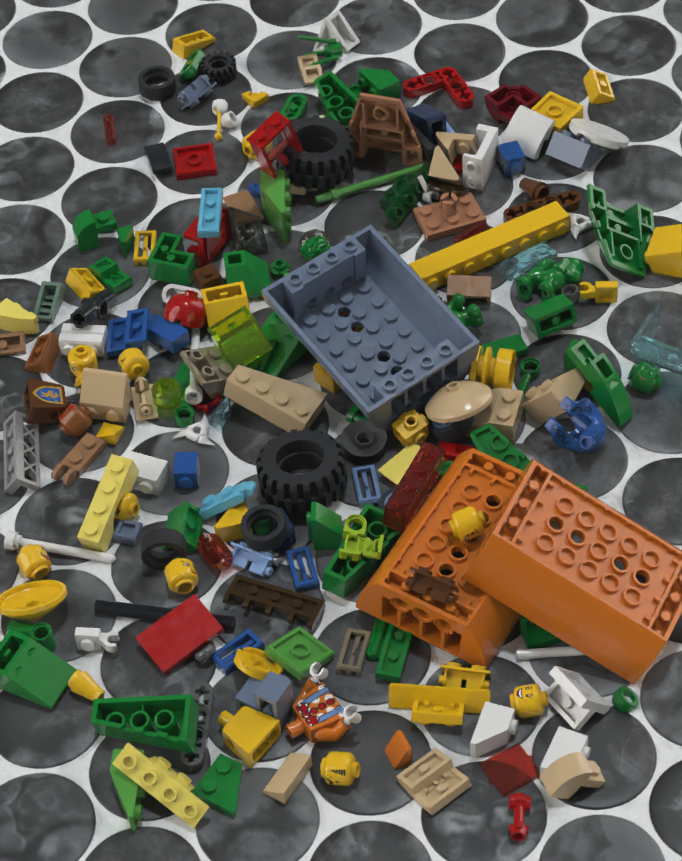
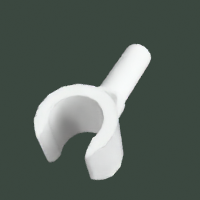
M418 176L417 178L424 191L423 200L427 203H433L431 197L439 200V194L435 191H430L423 176Z

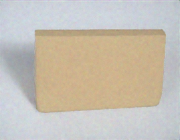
M290 753L265 787L263 793L286 804L312 767V757L308 754Z

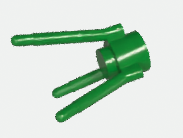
M298 35V39L328 43L324 45V50L304 53V55L325 54V57H328L307 66L322 65L330 61L339 60V57H342V45L340 41L336 42V38L325 39Z

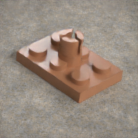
M449 192L444 193L438 202L413 208V216L427 242L487 225L486 217L471 192L459 196L451 193V198H449Z

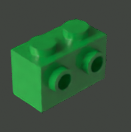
M563 293L523 310L528 329L538 339L578 322L574 303Z

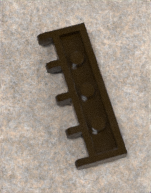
M239 574L235 575L223 597L224 604H229L231 599L243 602V609L247 611L251 605L266 609L265 616L271 617L273 612L288 616L287 623L293 624L296 619L308 622L307 628L309 630H314L326 607L325 600Z

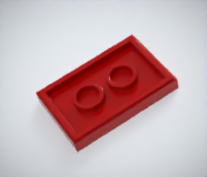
M193 594L135 638L162 673L166 675L222 634L224 629L198 597Z

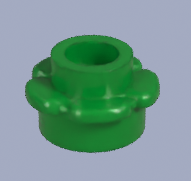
M277 259L270 264L272 275L279 279L284 277V274L288 273L291 268L290 263L283 259Z

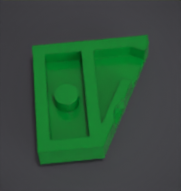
M220 753L192 793L207 805L235 818L237 816V801L240 794V781L242 780V764Z

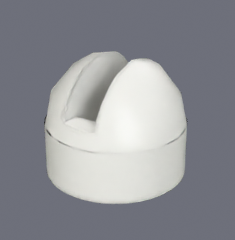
M228 111L221 116L220 121L225 128L229 129L238 125L237 117L232 111Z

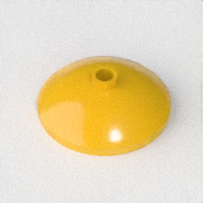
M38 580L12 587L0 594V614L19 620H38L63 602L67 596L66 585L56 580Z

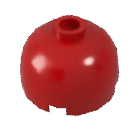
M191 290L173 295L167 302L163 313L165 319L173 323L176 319L181 322L182 326L191 328L205 327L207 321L203 300L198 297L197 292Z

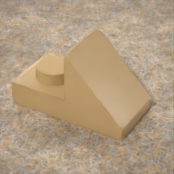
M436 132L435 134L439 147L451 164L457 154L463 155L467 153L476 155L479 150L474 134Z

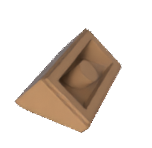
M24 331L0 334V356L26 353V335Z

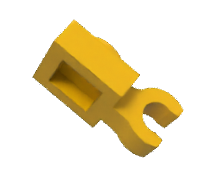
M595 281V286L589 282H580V299L595 298V303H617L618 281Z

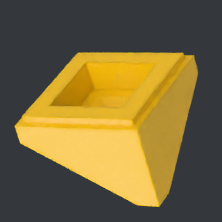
M103 422L96 437L105 440L108 444L116 445L125 428Z

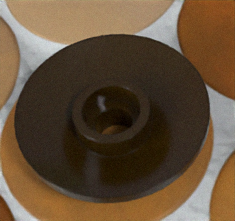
M430 181L427 184L432 190L440 193V198L444 193L448 192L449 198H451V193L459 196L467 194L469 191L466 187L452 183Z

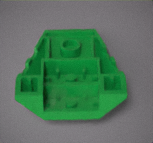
M592 184L586 185L590 222L609 266L643 278L647 267L644 255L650 243V235L654 232L655 228L653 209L636 203L625 211L607 203L606 191Z

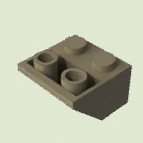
M211 346L181 351L180 356L209 397L214 399L219 394L222 397H226L223 395L226 381L234 370L219 348Z

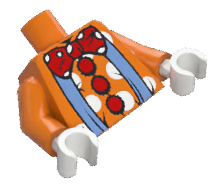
M318 662L311 665L310 674L312 678L309 677L292 706L294 721L285 725L286 732L291 739L304 733L311 743L337 741L346 731L350 730L351 722L357 724L362 719V716L356 712L358 710L357 707L348 705L343 709L323 682H318L319 679H326L329 674L326 668H322L318 674V670L321 668V664Z

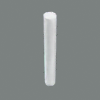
M572 646L516 650L517 660L585 655Z

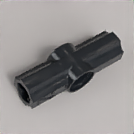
M104 289L93 298H83L80 307L70 314L71 322L76 328L83 329L95 319L103 320L107 315L108 309L117 303V295L111 289Z

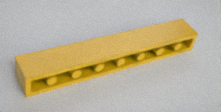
M555 201L411 262L409 266L431 290H435L447 284L448 275L472 274L569 232L570 215Z

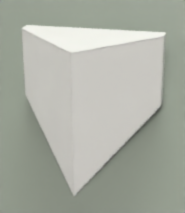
M337 10L323 21L318 38H336V42H341L343 53L348 52L360 43V40L340 10ZM316 42L313 51L324 50V45L328 43Z

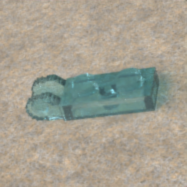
M543 241L510 259H505L498 264L497 269L501 274L507 272L505 278L508 281H512L520 276L528 275L530 270L537 267L538 263L545 258L556 260L557 252Z

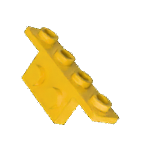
M390 683L389 707L412 709L411 722H418L423 725L431 723L444 724L446 726L462 725L464 713L481 714L485 701H491V691L489 689Z

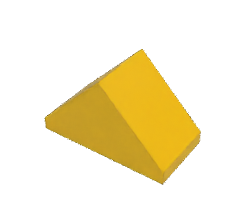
M245 500L229 508L216 523L214 530L217 542L224 543L243 538L240 524L242 517L248 511Z

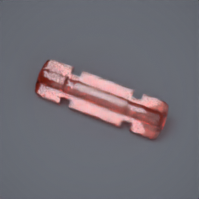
M104 114L103 122L106 142L108 145L116 144L117 137L113 114Z
M485 220L479 221L474 226L460 233L459 236L454 237L452 243L456 244L489 230V225Z

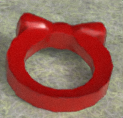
M219 394L210 404H194L193 407L209 415L219 404L222 405L224 400Z

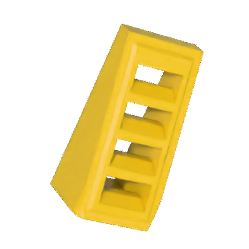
M205 30L173 38L172 51L181 59H185L196 49H203L215 42V37Z

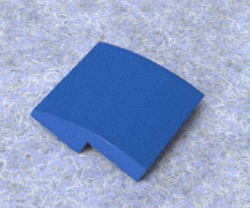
M149 308L127 311V317L109 320L106 346L108 358L119 356L128 348H140L147 343Z

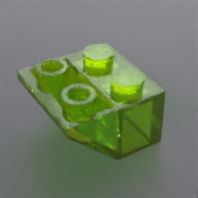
M246 306L207 328L214 345L219 348L233 370L238 365L245 366L273 349L258 322Z

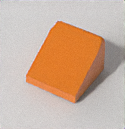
M397 730L385 748V753L394 769H399L412 763V748L403 732Z

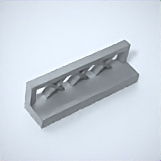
M16 410L3 423L4 492L12 495L20 486L36 492L41 488L39 424H30L31 430L29 431L23 424V422L27 423L26 414ZM25 437L31 443V448L24 442ZM24 455H27L32 461L31 465L25 460ZM27 472L33 481L25 479L24 473Z

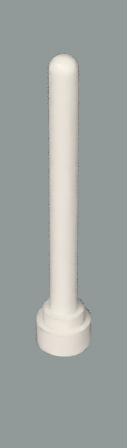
M192 328L191 349L200 348V328ZM191 370L190 384L185 389L184 399L188 404L195 405L202 401L203 391L198 386L199 382Z
M7 531L4 539V548L13 551L21 549V547L28 544H38L43 546L46 552L107 563H114L116 560L114 554L27 539L19 535V532Z

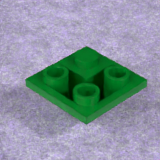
M245 250L223 253L227 284L243 281L248 299L263 297L261 290L271 285L267 262Z

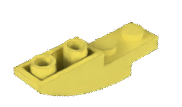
M8 298L0 302V329L10 332L24 331L25 334H38L40 332L39 320L33 312H28L20 304L14 303Z

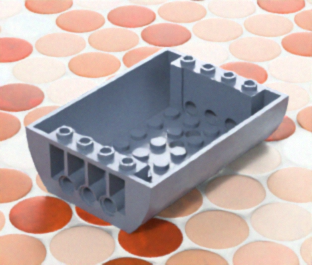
M371 224L261 290L265 302L368 420L375 427L382 430L391 429L392 423L401 414L412 409L418 412L424 408L430 397L443 386L453 381L464 380L471 369V363L475 361L479 351V340ZM348 312L350 315L348 317H340L339 313ZM356 326L363 328L360 332H354L351 329ZM381 356H387L390 358L387 362H381L378 360V358Z

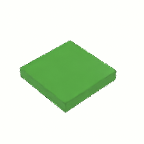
M300 626L265 647L264 653L300 681L310 675V667L313 663L318 662L322 667L335 657L333 650Z

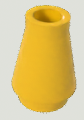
M80 669L72 674L67 684L71 688V692L92 701L94 699H103L106 693L87 671H81Z

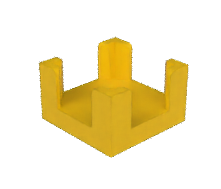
M551 91L531 108V110L555 120L552 136L554 131L562 133L563 130H566L570 125L571 119H583L582 105Z

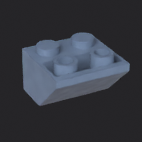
M563 130L562 133L554 131L545 154L588 171L603 155L604 150L598 148L599 145L591 143L586 138Z

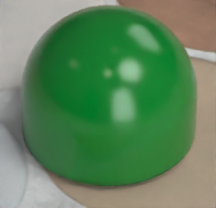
M626 686L618 688L612 696L614 708L621 712L632 711L639 704L635 692ZM625 696L629 697L632 702L628 701Z

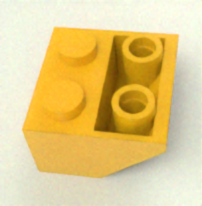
M243 281L201 289V297L205 305L211 338L254 329Z

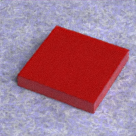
M213 143L173 148L177 181L218 175Z

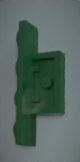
M425 162L415 174L398 176L395 179V183L384 192L385 195L379 201L381 206L386 208L384 214L393 228L399 226L423 196L424 191L417 177L422 175L426 184L430 181H436L437 178L428 176L431 166L429 162Z

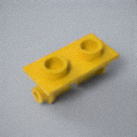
M447 662L446 665H440L441 672H444V675H439V685L461 688L462 680L467 681L466 688L489 689L490 681L486 680V678H491L492 675L484 666L472 665L471 668L461 667V664L455 662Z

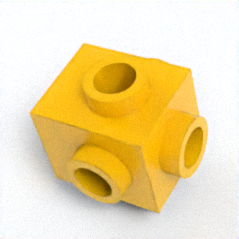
M415 409L401 414L392 423L393 435L404 448L411 442L421 444L429 435V422L422 413L419 415Z

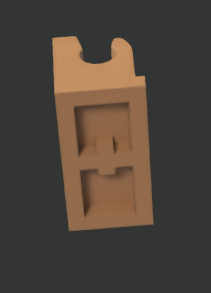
M448 275L447 302L451 301L453 295L460 293L466 298H486V304H491L492 276Z

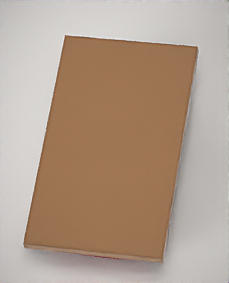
M248 189L223 197L226 206L241 230L261 224L260 220H263L264 217Z

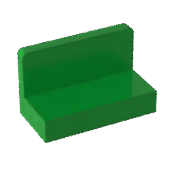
M185 501L169 512L166 528L177 530L183 534L186 540V550L192 553L198 549L203 518L199 515V508ZM162 546V549H164L165 551L172 548L169 546Z

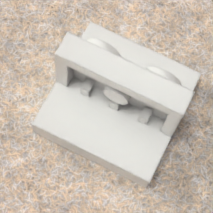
M554 666L549 672L555 681L546 691L548 702L574 730L579 731L595 712L605 715L611 708L579 673L558 666Z

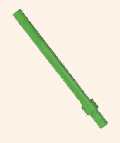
M424 163L340 189L338 187L329 189V192L314 196L315 203L319 204L329 200L336 201L341 199L342 196L395 181L400 175L415 174Z

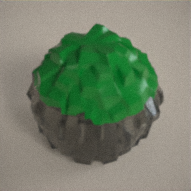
M314 229L306 231L301 236L298 242V251L309 262L329 250L332 244L326 232Z

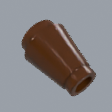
M523 178L519 183L520 189L533 200L549 196L550 189L544 182Z

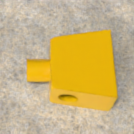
M247 706L242 707L235 715L225 710L219 715L217 723L223 726L222 736L224 744L250 768L259 761L282 735L280 720Z

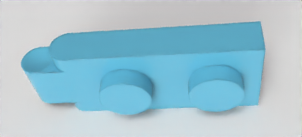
M254 481L242 482L233 487L228 486L216 495L211 494L202 501L203 505L199 515L203 520H206L244 502L246 498L253 495L256 483Z

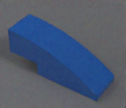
M149 314L147 340L161 350L165 347L175 354L190 343L189 331L176 322L173 323L165 319L163 316Z

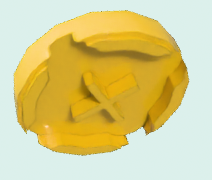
M243 647L242 650L238 649L234 656V663L237 668L250 677L261 681L265 679L270 671L278 675L282 674L283 667L264 654L265 651L257 648Z

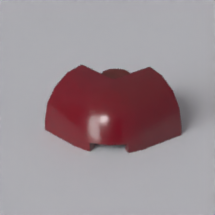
M505 84L486 95L485 104L490 115L498 124L505 122L509 125L520 105L531 109L542 99V96L523 84L520 87H508Z

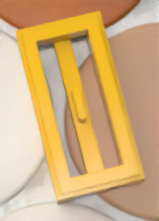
M156 230L135 231L134 266H138V263H142V266L147 265L149 258L147 256L149 236H152L151 254L157 243ZM144 236L143 256L139 257L140 238Z

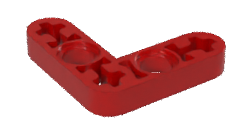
M444 67L408 79L403 83V93L409 98L419 97L444 88L459 108L469 109L474 105L473 92L456 69L452 67ZM427 81H434V83H431V84H428V83H426V82H427ZM456 86H457V87H461V88H460V89H453L452 87H456Z

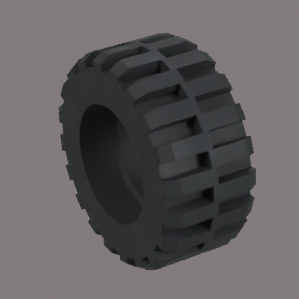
M313 115V117L304 116L299 120L296 118L291 121L303 152L300 154L289 146L283 152L287 156L289 163L281 165L276 161L277 169H285L286 178H290V183L293 182L295 186L299 188L302 186L308 190H311V188L323 190L326 187L328 189L333 188L335 184L339 185L344 179L346 180L354 167L355 152L354 137L345 125H341L337 120L333 121L329 117L321 118ZM281 133L278 134L276 139V146L283 140Z
M303 428L300 431L292 429L289 433L282 432L278 434L277 438H271L267 445L262 447L257 456L256 469L262 497L265 498L269 505L277 508L282 507L288 514L300 513V515H305L307 512H311V502H318L328 508L332 505V501L336 502L345 491L347 470L344 450L337 440H334L329 434L324 435L322 431H311L309 428ZM297 469H315L304 474H290V472Z

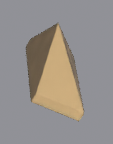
M439 145L435 147L428 176L455 185H463V182Z

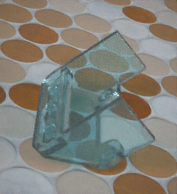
M656 303L632 339L630 353L637 359L682 375V350L653 339L660 328V304Z

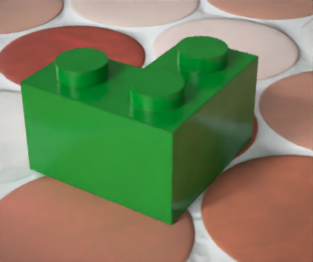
M162 232L147 260L150 279L191 286L194 280L193 271L197 269L195 254L184 251L182 235Z

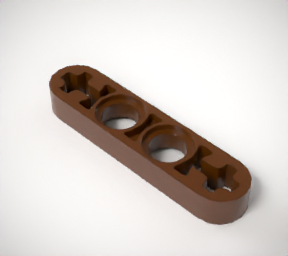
M571 190L506 208L503 212V222H508L522 216V214L528 213L527 211L536 210L555 201L567 213L575 211L581 206V195L577 191Z

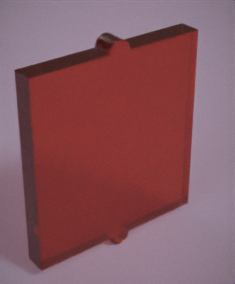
M519 743L480 763L481 768L489 777V782L496 786L503 797L540 777V770L534 764L533 757L528 756Z

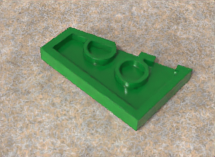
M491 423L469 433L474 445L480 452L520 470H524L530 462L527 456L511 444Z

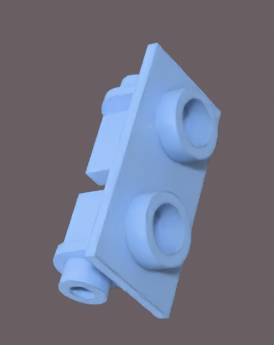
M240 542V544L230 543L235 548L227 556L230 564L246 569L249 562H252L249 571L262 577H270L272 575V565L279 566L273 559L274 555L267 551L256 552L244 542Z

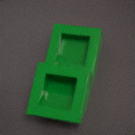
M107 256L89 266L92 273L115 294L133 285L132 278L119 269L118 263Z

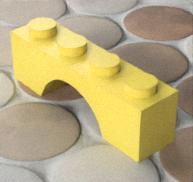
M111 454L77 535L84 549L107 552L114 533V516L119 501L126 492L132 491L139 474L133 459Z

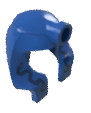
M566 396L559 404L575 424V429L572 432H565L564 427L553 417H550L544 425L549 430L554 444L579 452L588 453L598 449L604 443L607 429L600 412L587 398L577 402Z

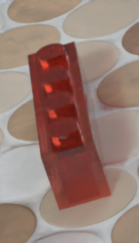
M424 441L387 501L382 524L402 533L405 531L443 469L446 450Z

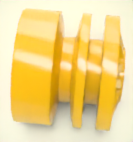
M479 346L477 357L471 363L469 380L481 382L487 386L493 384V389H512L516 351L499 348L495 358L493 357L492 347H487L484 355L483 346Z

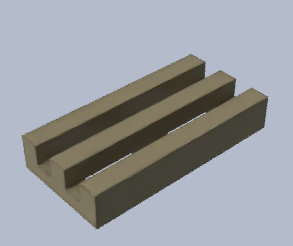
M347 628L336 666L337 673L346 671V674L351 675L353 672L356 673V676L361 677L372 634L371 631ZM352 635H356L348 665L344 664ZM363 636L365 638L363 641L357 666H354L361 638Z

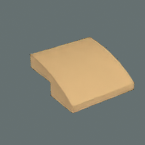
M436 747L396 776L397 781L408 794L431 815L472 786L470 779L453 766L452 760Z

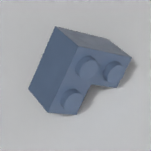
M272 671L268 673L263 681L249 677L235 697L237 712L244 706L250 707L280 720L282 730L293 714L292 706L295 700L292 681L283 674L278 675Z

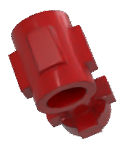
M515 792V794L509 795L508 810H514V824H509L508 833H510L511 839L515 841L525 840L526 835L529 833V826L524 825L525 812H530L531 796H526V793Z

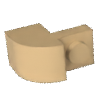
M583 752L570 753L560 757L540 775L549 796L569 799L581 786L600 788L606 782L601 774L600 767L595 761L587 760Z

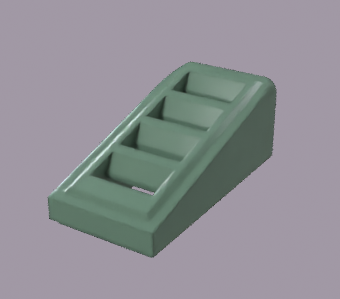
M42 281L34 309V314L39 321L54 322L66 292L63 283ZM48 306L51 307V309H45L43 307ZM41 313H50L49 316L40 315Z

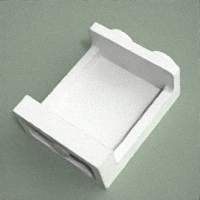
M478 124L476 128V141L479 150L476 155L464 153L462 156L463 186L483 191L498 161V128Z

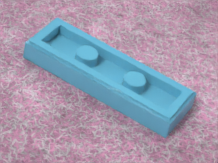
M223 188L201 189L198 238L220 237Z

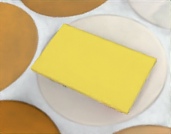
M411 442L378 469V472L397 487L421 447L415 442ZM422 448L420 460L405 485L418 471L424 470L429 465V462L433 460V455Z

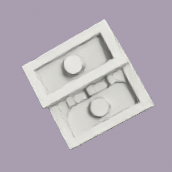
M520 105L513 115L500 144L518 141L525 156L538 159L544 140H549L555 120Z

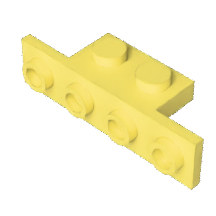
M128 742L112 763L192 828H195L210 808L192 793L195 788L190 784L192 780L182 772H175L170 768L172 766L171 763L161 756L148 758Z

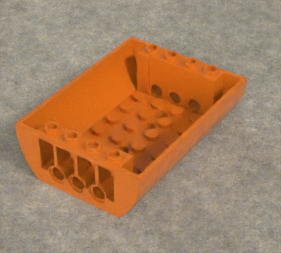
M474 448L458 455L362 590L356 601V608L387 623H391L405 632H411L413 636L472 665L484 666L487 670L519 620L520 614L467 582L462 577L523 471ZM473 506L477 512L482 510L485 519L488 521L486 525H483V535L467 542H463L459 538L455 539L448 522L452 520V513L465 507ZM549 521L553 529L560 530L558 523ZM456 552H461L465 556L462 558H455L454 556H452V554ZM419 566L432 571L433 576L440 579L442 576H445L440 573L441 570L448 569L452 571V574L446 577L456 582L455 585H457L460 591L459 594L453 591L452 594L455 595L453 603L444 605L429 597L433 590L431 588L428 589L426 596L409 590L405 582L408 576L413 577L410 567L416 569Z
M532 459L521 473L462 577L467 582L633 685L642 677L661 652L682 613V550L535 459ZM549 521L558 523L560 530L553 529ZM571 534L578 535L581 543L574 542ZM614 561L621 562L624 566V570L618 569L615 566ZM636 574L642 575L646 583H640L636 579Z

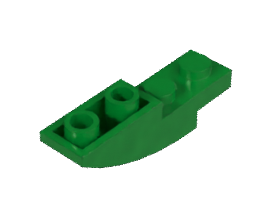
M584 338L566 351V354L594 387L589 393L617 428L632 418V406L626 389L603 352L597 355Z

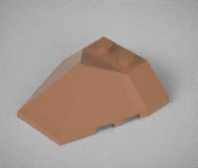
M360 93L348 125V129L355 141L354 156L364 158L368 147L402 153L403 165L415 166L422 164L423 149L401 99Z

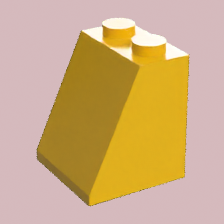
M682 224L655 227L648 249L644 255L645 262L649 264L653 273L682 278Z

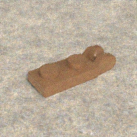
M87 432L52 470V479L57 481L64 475L62 483L67 486L71 485L106 448V441Z

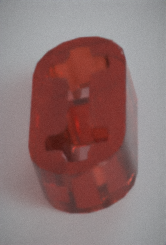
M202 533L197 542L200 553L212 568L219 570L229 569L233 563V555L217 534Z

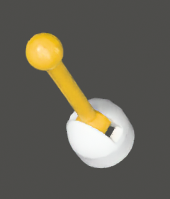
M216 99L212 102V111L217 116L215 139L218 141L223 137L221 134V116L228 110V103L223 99Z

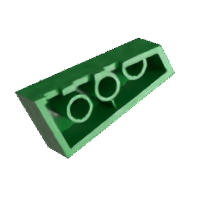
M330 70L314 80L318 98L327 116L333 121H339L341 125H345L348 128L358 97Z
M366 503L359 514L367 521L365 538L369 537L370 540L375 541V539L380 538L381 534L384 535L381 558L362 557V554L360 561H352L351 557H347L346 560L339 558V550L344 549L346 539L344 538L324 570L322 589L344 598L386 558L409 525V521L389 512L384 517V510ZM354 523L351 527L352 530H360L362 528L358 523Z
M191 694L94 699L91 723L102 736L195 754L200 707Z

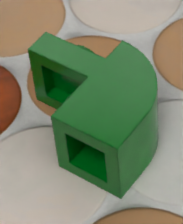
M90 209L75 218L72 229L79 252L100 247L98 234L117 229V222L111 209L92 214Z

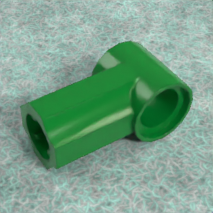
M15 619L14 621L11 620L7 626L6 634L9 630L32 638L51 652L57 646L52 628L48 623L31 624Z

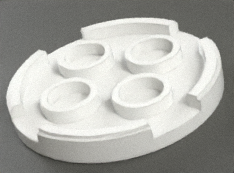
M571 119L570 131L577 136H580V133L583 134V137L590 140L591 143L616 150L620 146L623 149L628 146L629 138L613 128L590 120Z

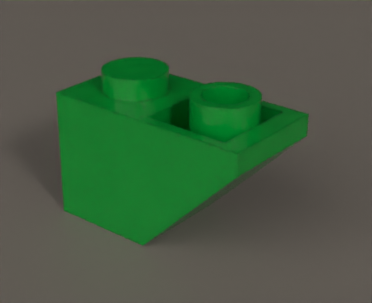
M368 68L358 69V84L368 94L391 98L401 96L400 81L390 71Z
M311 502V512H307V526H312L308 527L309 541H313L314 550H337L343 541L342 516L318 502Z

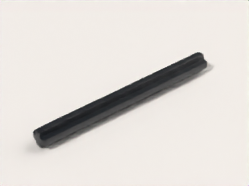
M100 599L96 600L94 605L96 614L158 621L173 610L172 608ZM212 614L224 630L232 631L235 629L236 618L234 616Z

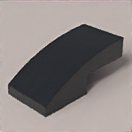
M163 142L144 147L153 175L173 170L170 157Z

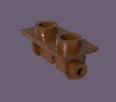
M421 566L418 569L410 567L413 577L408 576L405 582L409 590L426 596L428 589L431 588L433 589L429 596L431 599L444 605L453 603L455 595L452 594L453 591L458 594L460 592L454 580L446 576H442L441 579L432 575V571Z

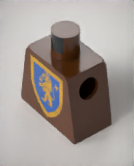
M28 378L24 391L27 424L60 423L59 416L70 404L78 406L77 399L65 397L64 386Z

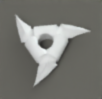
M568 213L570 215V230L577 240L578 234L590 229L592 224L587 216Z
M205 413L200 422L187 426V429L184 428L173 437L186 436V438L197 443L215 445L207 439L209 422Z

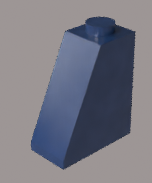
M425 103L406 109L410 121L431 143L433 142L438 146L435 134L436 132H447L446 114Z

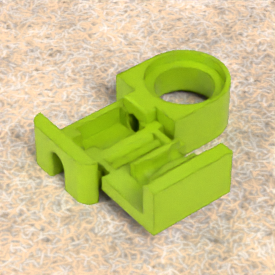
M358 514L348 516L345 520L342 537L346 538L344 549L339 550V558L346 560L347 557H351L352 561H360L362 554V557L380 559L384 535L381 534L380 538L375 539V541L370 540L369 537L365 538L366 519ZM358 523L362 528L360 530H352L349 525Z

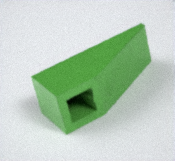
M113 749L110 766L113 786L132 831H136L137 822L141 821L143 816V806L140 804L141 798L146 797V790L112 764L122 751V749Z

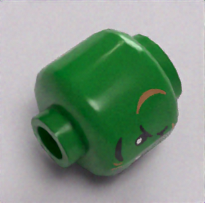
M641 361L639 364L634 363L627 377L630 380V386L644 394L651 393L653 389L657 391L663 381V378L660 377V368L646 361Z

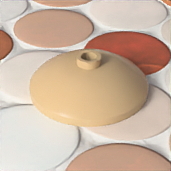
M462 380L450 382L430 397L425 406L426 416L431 421L438 423H450L467 419L478 414L490 404L493 398L492 391L489 386L477 381Z

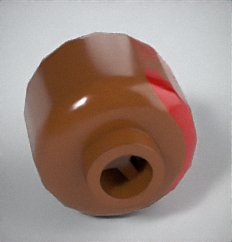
M70 404L59 416V427L71 438L73 436L80 437L92 425V419L89 416L92 412L83 404L80 406Z

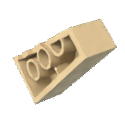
M238 365L228 377L223 395L285 431L290 432L292 429L300 431L312 425L322 411L328 393Z

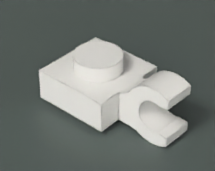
M76 627L74 634L78 650L102 651L104 647L108 652H117L116 643H110L111 641H119L120 638L117 632L101 633L100 628Z

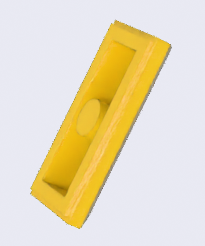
M590 68L583 78L590 103L614 102L615 97L607 74Z
M88 268L69 269L65 281L81 300L85 297L93 298L105 289Z

